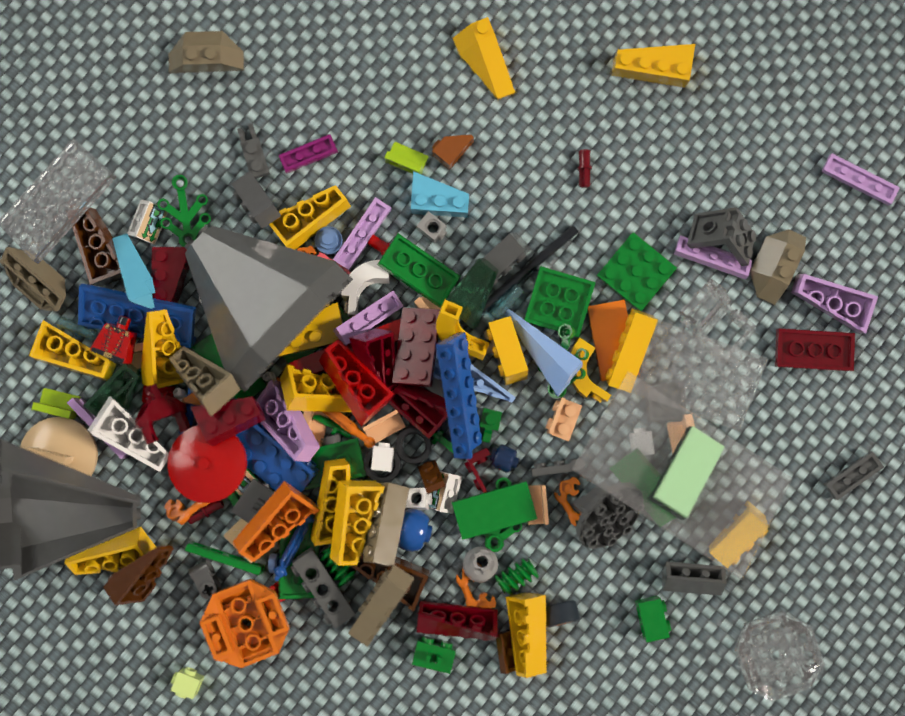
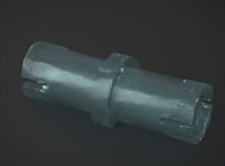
M515 284L505 296L500 298L501 300L490 313L499 320L509 308L511 309L514 306L513 303L524 291Z
M61 316L57 321L58 328L70 331L72 335H79L91 341L97 338V329H89L86 326L78 325V321L75 322L64 316Z

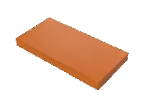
M625 300L588 306V318L594 347L596 348L595 353L601 381H607L605 379L606 373L609 368H612L614 352L618 350L620 336L626 327L628 314Z

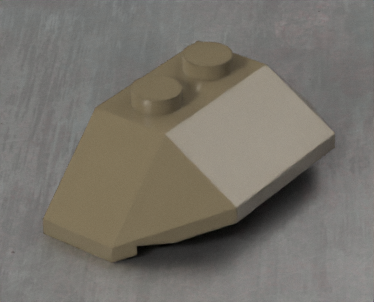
M223 31L185 32L169 53V73L244 71V52Z
M790 229L765 237L750 269L757 298L772 305L777 303L789 286L805 252L806 237Z
M7 247L0 263L5 268L12 285L40 310L59 311L66 298L65 278L37 254Z

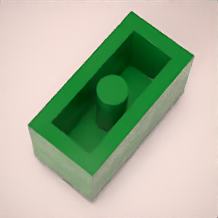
M658 596L635 600L643 639L648 643L670 638L669 631H671V626L664 612H667L665 601L661 600Z

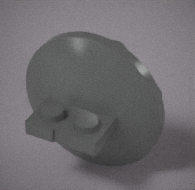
M602 481L588 494L583 495L573 503L574 508L581 514L576 527L577 538L585 547L591 549L613 546L623 535H628L632 531L633 524L644 509L642 492L632 483H618L609 487Z

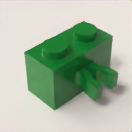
M428 636L418 638L412 665L450 674L456 647L448 641L434 642V639Z

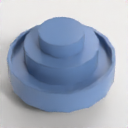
M323 227L315 235V245L323 254H335L343 245L342 235L334 227Z

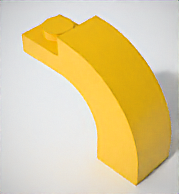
M445 300L436 321L438 337L443 341L458 332H465L468 341V354L483 360L489 342L464 331L459 323L463 307Z
M578 338L570 353L574 355L578 349L583 348L588 350L589 357L587 360H581L583 362L582 368L586 372L585 377L581 380L577 379L572 385L584 398H587L589 393H591V397L597 402H607L611 394L595 385L587 374V362L596 348L583 339ZM584 351L580 353L581 358L585 355ZM580 370L577 372L578 377L581 375Z

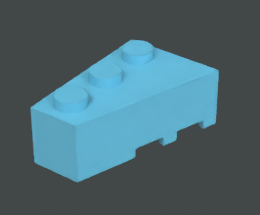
M413 171L411 214L426 215L429 211L436 216L468 218V193Z

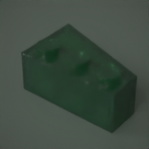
M123 364L83 406L96 417L110 396L127 411L142 380V373L132 364Z

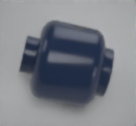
M503 444L498 447L495 446L490 456L492 466L506 473L512 468L516 469L520 460L517 458V451Z

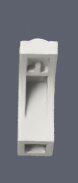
M380 260L366 262L349 274L353 280L341 293L343 300L348 301L345 302V313H348L349 318L358 314L359 296L367 286L376 283L390 284V274L377 265Z

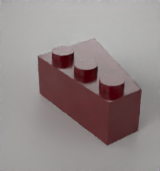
M152 247L151 277L155 288L152 298L178 303L186 275L190 270L185 255L187 250L184 247Z
M376 328L349 337L355 356L390 390L396 388L397 384L392 383L395 366L394 332Z
M398 385L392 391L394 395L388 403L428 439L448 419L445 398L420 386Z
M253 397L229 400L212 416H210L203 405L191 407L205 441L211 446H215L266 420L259 403Z

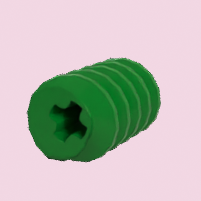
M330 546L320 553L323 555L320 561L327 560L324 567L332 568L328 574H336L333 581L340 580L337 586L340 588L355 577L353 575L356 570H349L350 565L338 566L330 558Z
M522 558L521 566L515 562V570L507 567L509 574L501 571L502 578L497 575L494 576L504 594L507 592L509 595H512V588L518 591V584L525 587V579L531 583V575L539 578L529 558L528 562Z

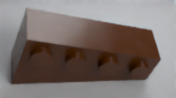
M364 544L358 564L350 566L366 578L377 583L385 570L390 571L392 567L364 562ZM396 556L394 565L414 578L400 600L408 606V609L414 612L430 570Z

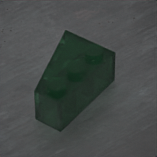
M479 258L446 299L463 307L459 318L472 329L479 325L486 301L499 271L485 258Z

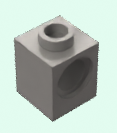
M429 211L417 225V230L433 243H436L437 240L441 241L447 234L445 231L446 225ZM436 225L439 229L437 232L431 233L428 231V227Z

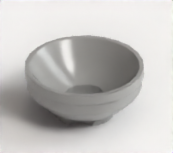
M475 547L465 555L463 570L472 581L484 583L495 576L498 570V560L490 549ZM478 557L487 559L488 564L486 567H479L476 560Z

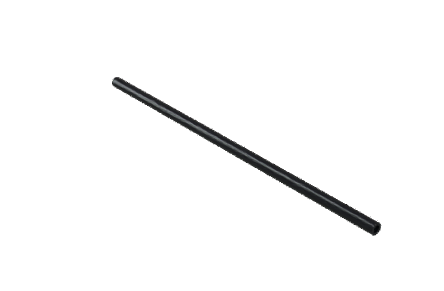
M572 225L459 321L463 330L579 233L577 228ZM351 413L348 418L354 423L357 422L355 416Z

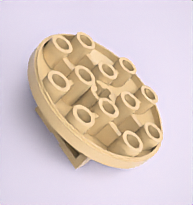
M64 417L44 419L30 428L20 445L24 449L89 476H92L97 465L98 449L96 441L88 431V428L74 419Z

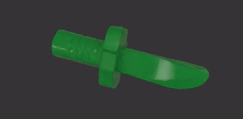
M322 415L313 416L315 421L333 429L332 435L338 432L347 438L351 437V434Z
M444 431L436 432L432 436L434 438L432 443L435 445L439 442L453 453L452 443L442 436Z

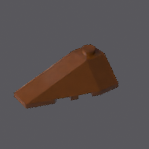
M172 545L157 546L109 577V581L103 588L114 605L145 601L156 586L155 579L162 574L160 569L167 563L174 549Z

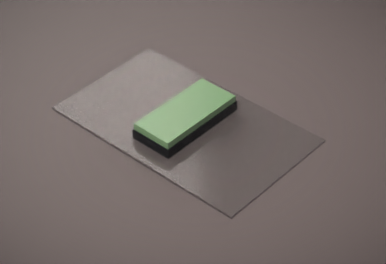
M630 372L626 374L572 468L576 473L741 580L792 480V477Z

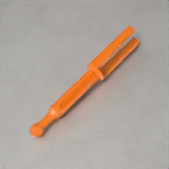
M322 412L346 432L358 437L367 448L375 446V439L364 434L358 425L343 413Z

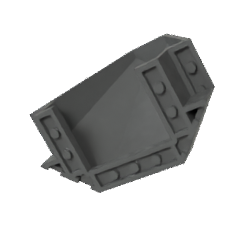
M204 226L198 232L200 236L195 241L192 239L185 245L184 248L187 250L185 255L223 368L231 373L237 385L246 391L274 365L273 361L310 322L341 295L343 289L353 278L336 261L219 227L211 226L208 228Z
M0 439V569L12 568L14 581L137 528V520H141L140 508H137L141 506L140 494L135 495Z

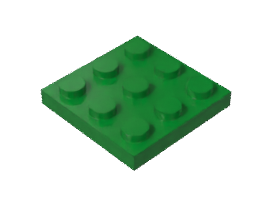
M632 232L596 277L638 311H642L677 267Z
M540 266L524 320L558 331L562 324H569L575 328V336L579 337L596 282Z

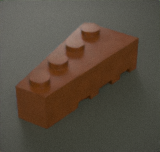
M84 205L69 211L68 216L90 285L102 287L123 279L112 240L113 237L97 210Z

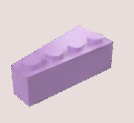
M806 274L796 275L791 291L792 294L855 332L865 334L878 296Z
M271 380L256 400L266 420L260 423L294 461L309 462L320 446L301 411H287L281 382Z

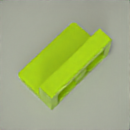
M397 142L393 143L390 152L387 151L384 157L385 163L413 174V171L421 174L428 160L427 155Z
M44 388L40 402H33L31 410L68 419H76L77 413L67 402L72 398L80 399L81 397Z

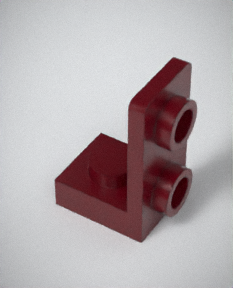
M487 447L472 454L473 457L467 459V462L464 463L469 474L473 472L476 477L473 480L478 491L482 489L483 493L487 492L473 463L477 462L479 465L488 460L487 456L490 453Z

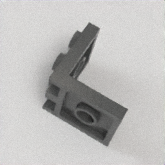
M737 207L696 213L687 245L692 249L726 244L741 266H748L750 257L753 255L752 249L756 241V233Z

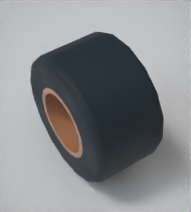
M574 600L546 606V627L560 626L580 620L577 603Z

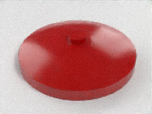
M199 425L184 431L173 443L168 456V473L174 487L186 498L200 503L217 502L232 495L243 482L247 471V454L242 442L236 435L215 446H211L205 441Z

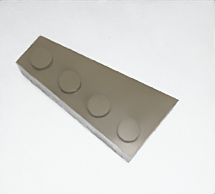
M184 346L169 358L178 375L210 416L216 413L240 391L231 373Z
M387 482L380 483L385 488L383 494L381 493L378 499L379 505L373 513L370 530H367L364 562L384 567H393L409 488Z
M396 565L390 571L386 569L358 611L361 614L348 634L368 647L400 602L414 578Z

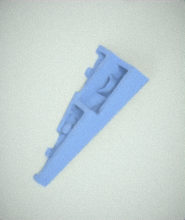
M508 309L505 317L511 316L515 331L523 345L540 368L554 393L559 397L570 384V380L582 368L583 362Z
M436 351L433 377L441 379L438 354ZM471 364L474 391L511 403L516 397Z

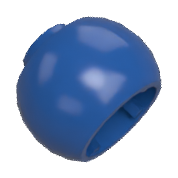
M412 508L405 509L398 543L400 549L411 552L422 549L424 542L429 543L432 526L428 525L429 517L423 511Z

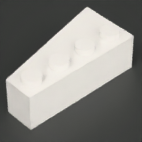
M109 396L88 428V431L161 472L168 461L169 453L157 441L146 445L142 431L136 427L135 420Z

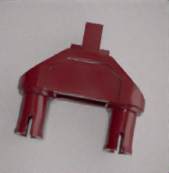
M157 384L144 388L146 403L142 405L135 419V424L138 429H141L146 445L159 440L152 425L154 421L172 416L175 417L180 433L191 428L186 415L187 407L185 403L169 395L164 396L163 393H160Z

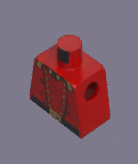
M120 315L116 325L105 323L90 351L123 364H131L137 339V333L128 330L131 319Z

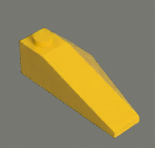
M166 309L150 311L146 315L141 360L142 384L146 386L157 384L158 388L184 383L169 360L171 356L180 350L181 345L175 337V330Z

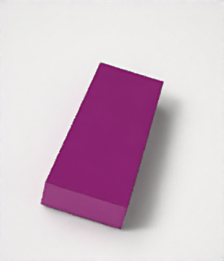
M328 134L278 156L287 174L336 154L338 151L331 134Z

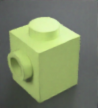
M182 668L179 672H175L172 677L171 684L173 686L171 691L175 692V695L180 698L188 697L194 699L205 676L196 673L197 671L193 668Z

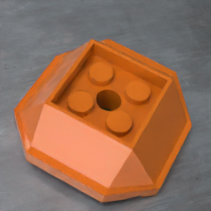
M248 579L213 593L200 620V626L214 660L239 668L279 654L290 629L276 592L253 579ZM242 619H249L252 625H244Z

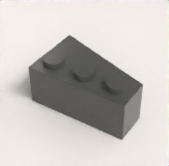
M510 233L470 269L468 273L482 289L487 287L491 289L499 282L497 279L501 275H507L512 270L511 267L516 262L520 263L532 249L518 233Z

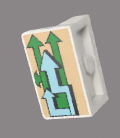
M141 200L127 234L155 245L162 229L160 221L167 216L168 212L160 210L155 203Z
M440 471L446 486L431 492L432 505H429V508L453 514L452 501L457 500L462 476Z

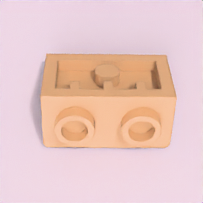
M563 397L556 400L552 408L555 411L553 418L548 419L545 427L548 429L547 434L569 442L582 405L566 400Z

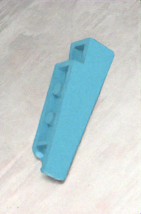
M128 234L114 237L112 240L128 300L150 309L155 308L152 294L155 293L153 279Z

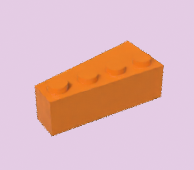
M284 481L234 539L233 544L239 554L255 562L274 547L275 542L280 538L284 539L290 534L289 531L297 525L301 526L306 522L305 519L312 513L315 515L320 510L313 500Z

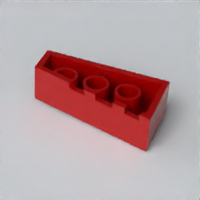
M339 339L324 350L319 362L362 427L387 405L394 393Z

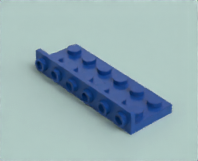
M83 283L79 286L78 325L85 326L88 329H102L105 323L116 325L119 316L122 315L131 319L128 330L136 332L137 337L144 340L147 312L166 309L175 330V337L180 343L181 348L183 346L191 348L197 339L194 336L196 307L153 298L155 308L150 309L130 302L126 292Z
M458 332L436 344L454 458L471 459L473 457L472 450L482 443V434L480 432L479 415L476 407L477 399L473 387L474 379L471 374L468 341L465 332Z
M261 423L236 434L245 448L247 467L268 483L275 491L286 481L303 493L320 471L312 460L309 462L294 461Z

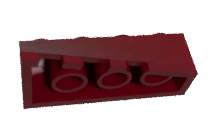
M420 601L417 632L495 641L497 638L498 609Z

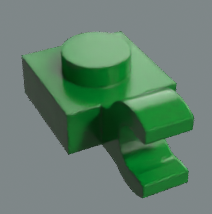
M483 408L480 427L485 428L482 442L490 443L492 430H499L502 412Z

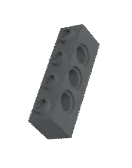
M312 547L292 560V571L296 577L301 576L304 581L301 583L307 593L311 592L315 597L312 599L318 609L322 607L326 613L323 617L329 625L333 624L337 628L355 615L353 608L337 587L331 575L328 574L329 572ZM309 568L316 569V574L312 577L305 574ZM324 584L327 586L326 591L318 592L316 590L317 587ZM330 601H337L338 604L335 608L327 607Z

